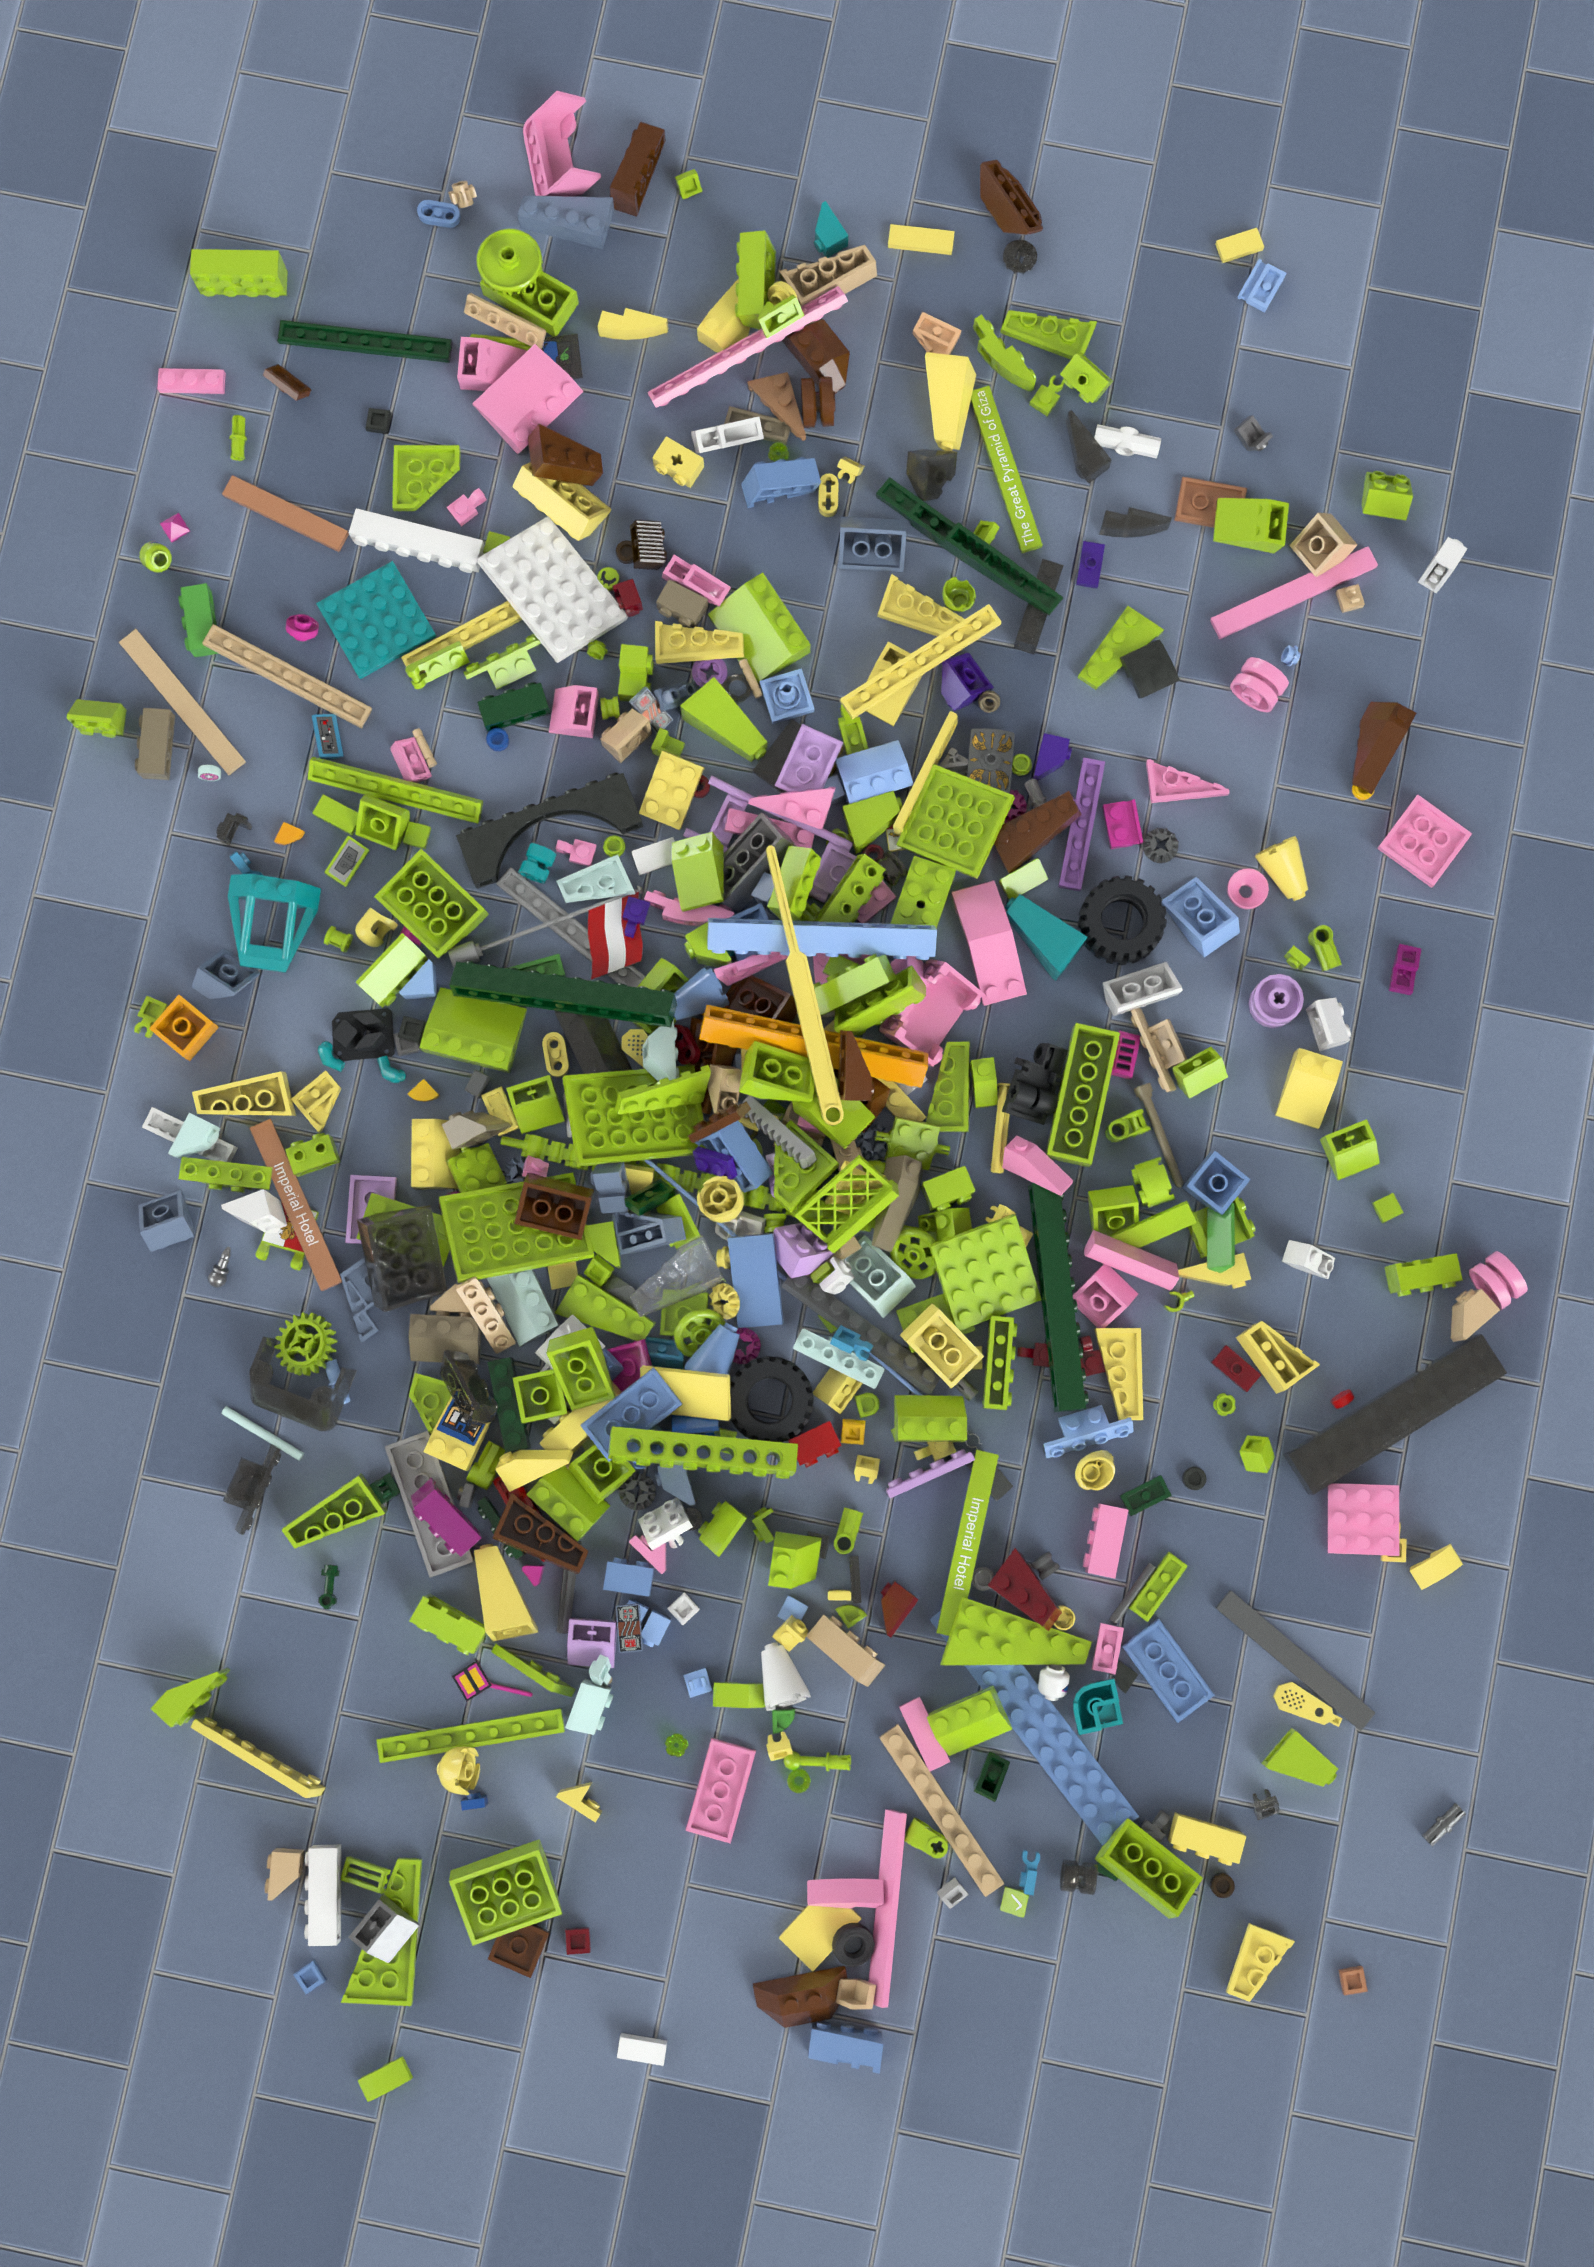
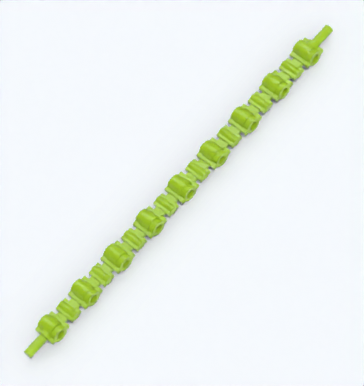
M526 1134L524 1140L506 1136L501 1138V1145L522 1149L521 1156L526 1158L529 1155L544 1161L545 1156H548L547 1161L561 1164L562 1160H565L564 1166L588 1171L589 1166H592V1171L596 1167V1165L577 1166L574 1145L570 1143L568 1149H566V1144L552 1141L551 1145H548L549 1139L536 1135ZM641 1160L639 1165L636 1164V1161L624 1162V1164L652 1168L645 1161ZM657 1163V1166L687 1192L693 1193L694 1189H697V1195L698 1192H701L704 1187L703 1184L707 1180L717 1176L702 1173L701 1178H697L698 1173L684 1170V1174H680L681 1168ZM654 1170L653 1183L661 1179L676 1190L672 1184ZM760 1185L756 1189L743 1192V1206L764 1210L765 1205H769L768 1210L782 1213V1209H786L768 1193L769 1187ZM820 1200V1204H825V1201ZM797 1208L792 1213L786 1209L785 1214L794 1217ZM822 1210L823 1219L834 1218V1210ZM836 1211V1218H847L849 1216ZM876 1217L864 1226L861 1231L870 1232L871 1228H875ZM904 1225V1227H903L902 1230L907 1229V1228H917V1227Z

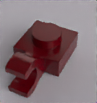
M1090 1336L1080 1337L1083 1349V1358H1080L1081 1368L1084 1367L1086 1377L1106 1372L1100 1349L1093 1351Z
M1035 1342L1034 1349L1018 1347L1017 1357L1033 1358L1032 1365L1049 1367L1048 1351L1045 1343Z

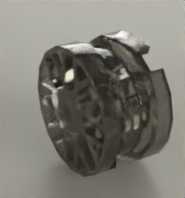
M891 851L885 852L882 859L875 861L886 869L882 876L891 886H895L899 883L900 878H904L908 874L905 865Z

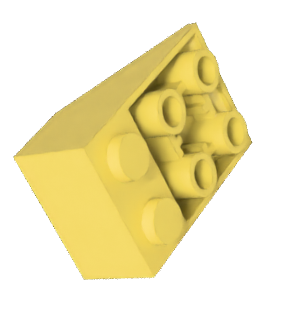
M887 642L867 681L911 653ZM923 675L877 703L866 712L894 727Z

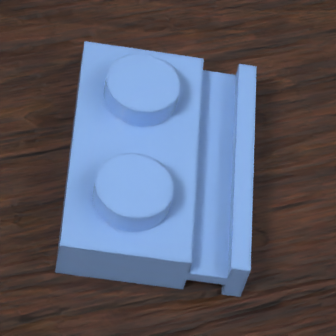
M1259 259L1237 298L1245 300L1247 304L1265 313L1287 273L1269 263L1265 264Z

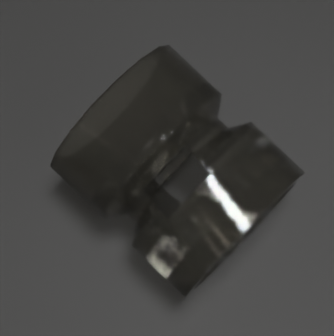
M1064 1859L1060 1874V1890L1074 1892L1076 1889H1079L1081 1894L1094 1895L1097 1885V1864L1083 1862L1082 1865H1079L1077 1861Z

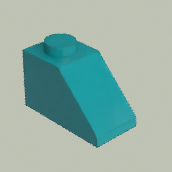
M824 201L821 205L815 229L814 245L819 253L822 252L825 257L829 258L848 246L849 235L828 203Z

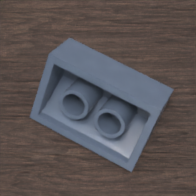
M841 516L838 568L904 572L907 520Z

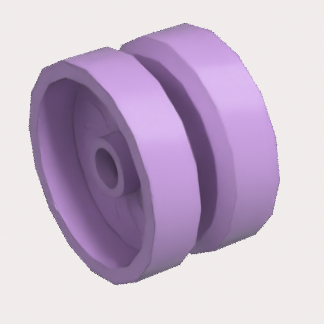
M1276 974L1266 977L1254 988L1250 994L1248 1004L1250 1013L1255 1021L1265 1027L1278 1028L1288 1024L1298 1015L1302 1009L1304 997L1301 987L1294 979L1286 975Z

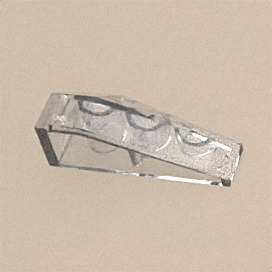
M700 1236L681 1246L677 1253L668 1262L666 1261L661 1266L662 1268L653 1277L648 1278L630 1297L639 1317L704 1293L718 1284L726 1282V1279L703 1236Z

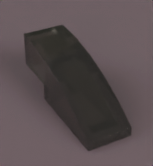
M1129 507L1127 515L1106 510L1099 535L1123 538L1152 535L1168 530L1172 517Z

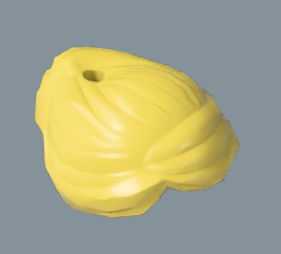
M1105 1450L1095 1451L1084 1456L1079 1461L1075 1471V1479L1082 1489L1101 1490L1110 1484L1115 1474L1112 1454Z

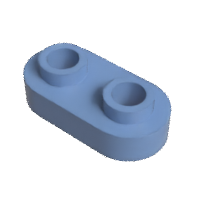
M424 200L417 207L418 217L425 224L453 228L461 220L458 207L451 203ZM428 212L432 213V215L426 216ZM453 216L452 219H450V220L447 219V217Z

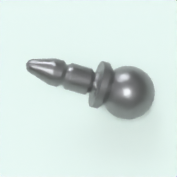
M230 1247L225 1248L218 1265L213 1266V1271L208 1276V1281L213 1287H222L227 1281L226 1274H228L229 1270L226 1267L231 1256Z

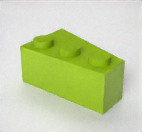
M1457 1253L1384 1267L1390 1294L1397 1293L1398 1297L1411 1295V1290L1420 1289V1293L1433 1291V1286L1442 1285V1289L1455 1287L1456 1282L1463 1280Z
M432 1594L422 1597L409 1622L415 1624L423 1631H429L437 1635L436 1638L447 1644L450 1642L456 1645V1649L466 1655L476 1653L487 1634L483 1623Z

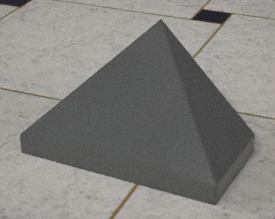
M614 1274L610 1276L602 1288L640 1313L649 1302L648 1298Z

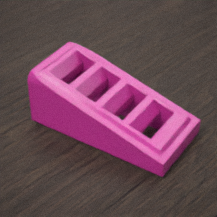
M1119 1031L1120 1035L1111 1075L1131 1079L1135 1068L1140 1036ZM1122 1038L1135 1041L1134 1045L1123 1043ZM1120 1047L1132 1049V1053L1121 1051ZM1121 1055L1129 1057L1131 1059L1130 1061L1118 1059V1056ZM1117 1063L1129 1066L1128 1070L1116 1067Z

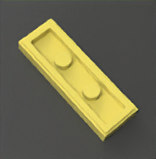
M890 224L888 248L952 255L955 231Z

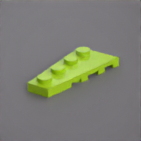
M1008 310L1000 333L1071 360L1076 353L1082 352L1085 355L1097 321L1082 322L1074 318L1066 320L1058 319L1057 316L1048 315V317L1037 316L1035 313Z
M1127 606L1082 669L1078 679L1093 689H1098L1123 666L1120 660L1121 656L1149 644L1156 637L1160 636L1164 629Z

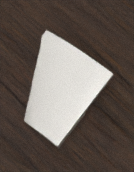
M741 1211L735 1219L724 1222V1224L738 1236L757 1235L764 1233L766 1219ZM716 1223L715 1233L728 1241L727 1238L732 1236Z

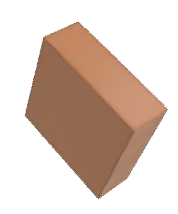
M1362 1966L1338 1970L1344 1995L1368 1992Z

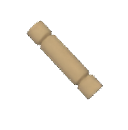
M747 659L739 661V665L743 669L742 671L753 691L755 699L761 697L763 693Z
M415 729L412 733L425 760H427L428 766L430 768L436 766L437 762L421 729Z

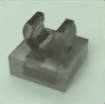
M1268 1789L1264 1790L1266 1796L1264 1800H1259L1256 1793L1253 1794L1254 1813L1257 1820L1280 1813L1279 1802L1276 1796L1271 1797Z

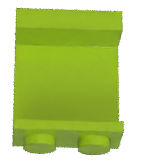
M1238 1196L1232 1202L1235 1205V1245L1254 1237L1253 1232L1256 1231L1252 1220L1246 1217L1244 1212L1246 1211V1206L1243 1199L1238 1198ZM1209 1207L1193 1212L1197 1223L1187 1227L1201 1259L1207 1257V1209Z

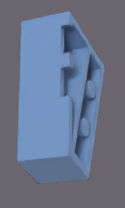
M800 457L792 461L780 459L773 463L757 462L752 466L741 485L747 508L754 507V502L762 500L772 503L775 497L787 495V498L813 493L820 485L821 480L815 458L806 459V457Z
M739 1121L695 1142L698 1146L702 1144L706 1149L733 1156L737 1176L733 1180L738 1183L744 1193L758 1188L774 1174L768 1162L762 1157L756 1144L750 1139L744 1130V1126Z
M817 2021V2024L812 2023L808 2058L832 2064H838V2062L849 2063L851 2068L859 2069L860 2065L873 2067L874 2073L880 2074L883 2052L882 2033L872 2027L858 2030L849 2024H841L840 2027L831 2026L829 2022Z

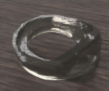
M733 674L723 684V688L736 704L744 702L751 695L752 690L743 674ZM739 680L744 682L746 685L744 694L737 696L730 693L729 685L733 681Z

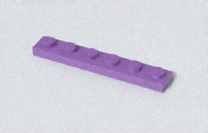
M1083 757L1075 797L1082 815L1070 824L1058 886L1060 888L1081 891L1105 761Z

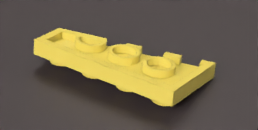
M1095 1328L1094 1331L1118 1420L1130 1417L1132 1420H1143L1141 1328Z

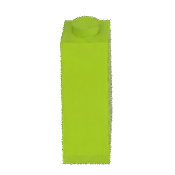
M894 791L842 806V813L856 854L860 853L895 823L903 806L900 797H896Z
M1292 1728L1261 1763L1269 1770L1322 1787L1326 1784H1331L1335 1780L1338 1770L1334 1764Z

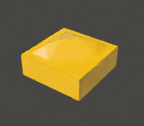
M843 1419L841 1443L864 1445L866 1421Z

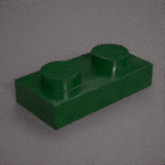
M659 1179L625 1198V1206L638 1216H641L674 1197L675 1189Z
M1159 1475L1119 1496L1128 1510L1129 1516H1133L1172 1495L1162 1475Z

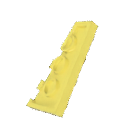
M891 574L877 615L879 618L937 637L964 620V618L948 608L935 603L927 595L924 596L917 592L914 587L904 584L893 574Z
M655 621V660L657 664L744 657L743 633L717 629L708 631L702 627L687 628L681 624L673 623L672 626Z

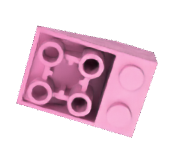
M461 337L457 375L460 389L486 391L527 350L484 338Z

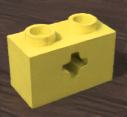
M667 436L652 457L653 465L657 472L662 475L668 474L673 477L677 484L681 486L686 485L690 488L704 468V459Z

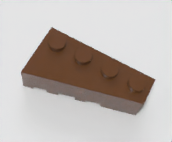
M640 122L637 129H634L631 143L626 149L624 158L610 185V197H613L615 210L638 216L666 142L665 129Z
M1070 791L1002 825L994 845L1008 873L1014 872L1025 862H1028L1042 847L1044 848L1057 834H1060L1082 815Z
M512 1493L492 1537L494 1540L577 1575L580 1573L589 1552Z

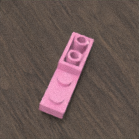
M656 890L653 893L647 891L644 901L650 902V906L664 910L662 913L663 920L682 925L701 926L708 922V918H730L735 915L731 908L722 904L719 907L708 905L682 912L679 898H674V900L666 898V894Z

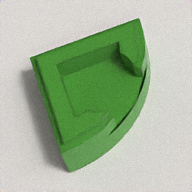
M795 1709L772 1710L773 1734L780 1733L789 1727L794 1719Z

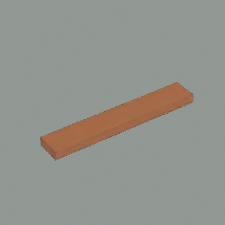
M233 475L222 493L225 498L337 552H340L349 535L347 530Z

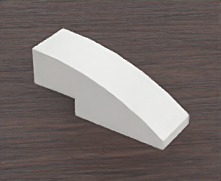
M759 417L691 431L696 454L764 439Z

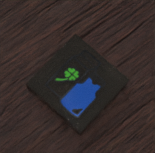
M578 334L545 337L541 350L568 373L572 379L583 378Z

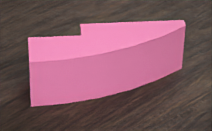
M673 555L662 574L663 579L671 580L707 598L709 603L719 607L731 589L730 586L697 565H690L676 555Z
M808 1880L807 1903L809 1906L848 1909L853 1907L878 1908L884 1904L883 1880Z

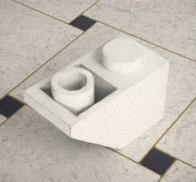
M1289 1240L1282 1262L1304 1272L1329 1279L1334 1267L1335 1258L1313 1245Z

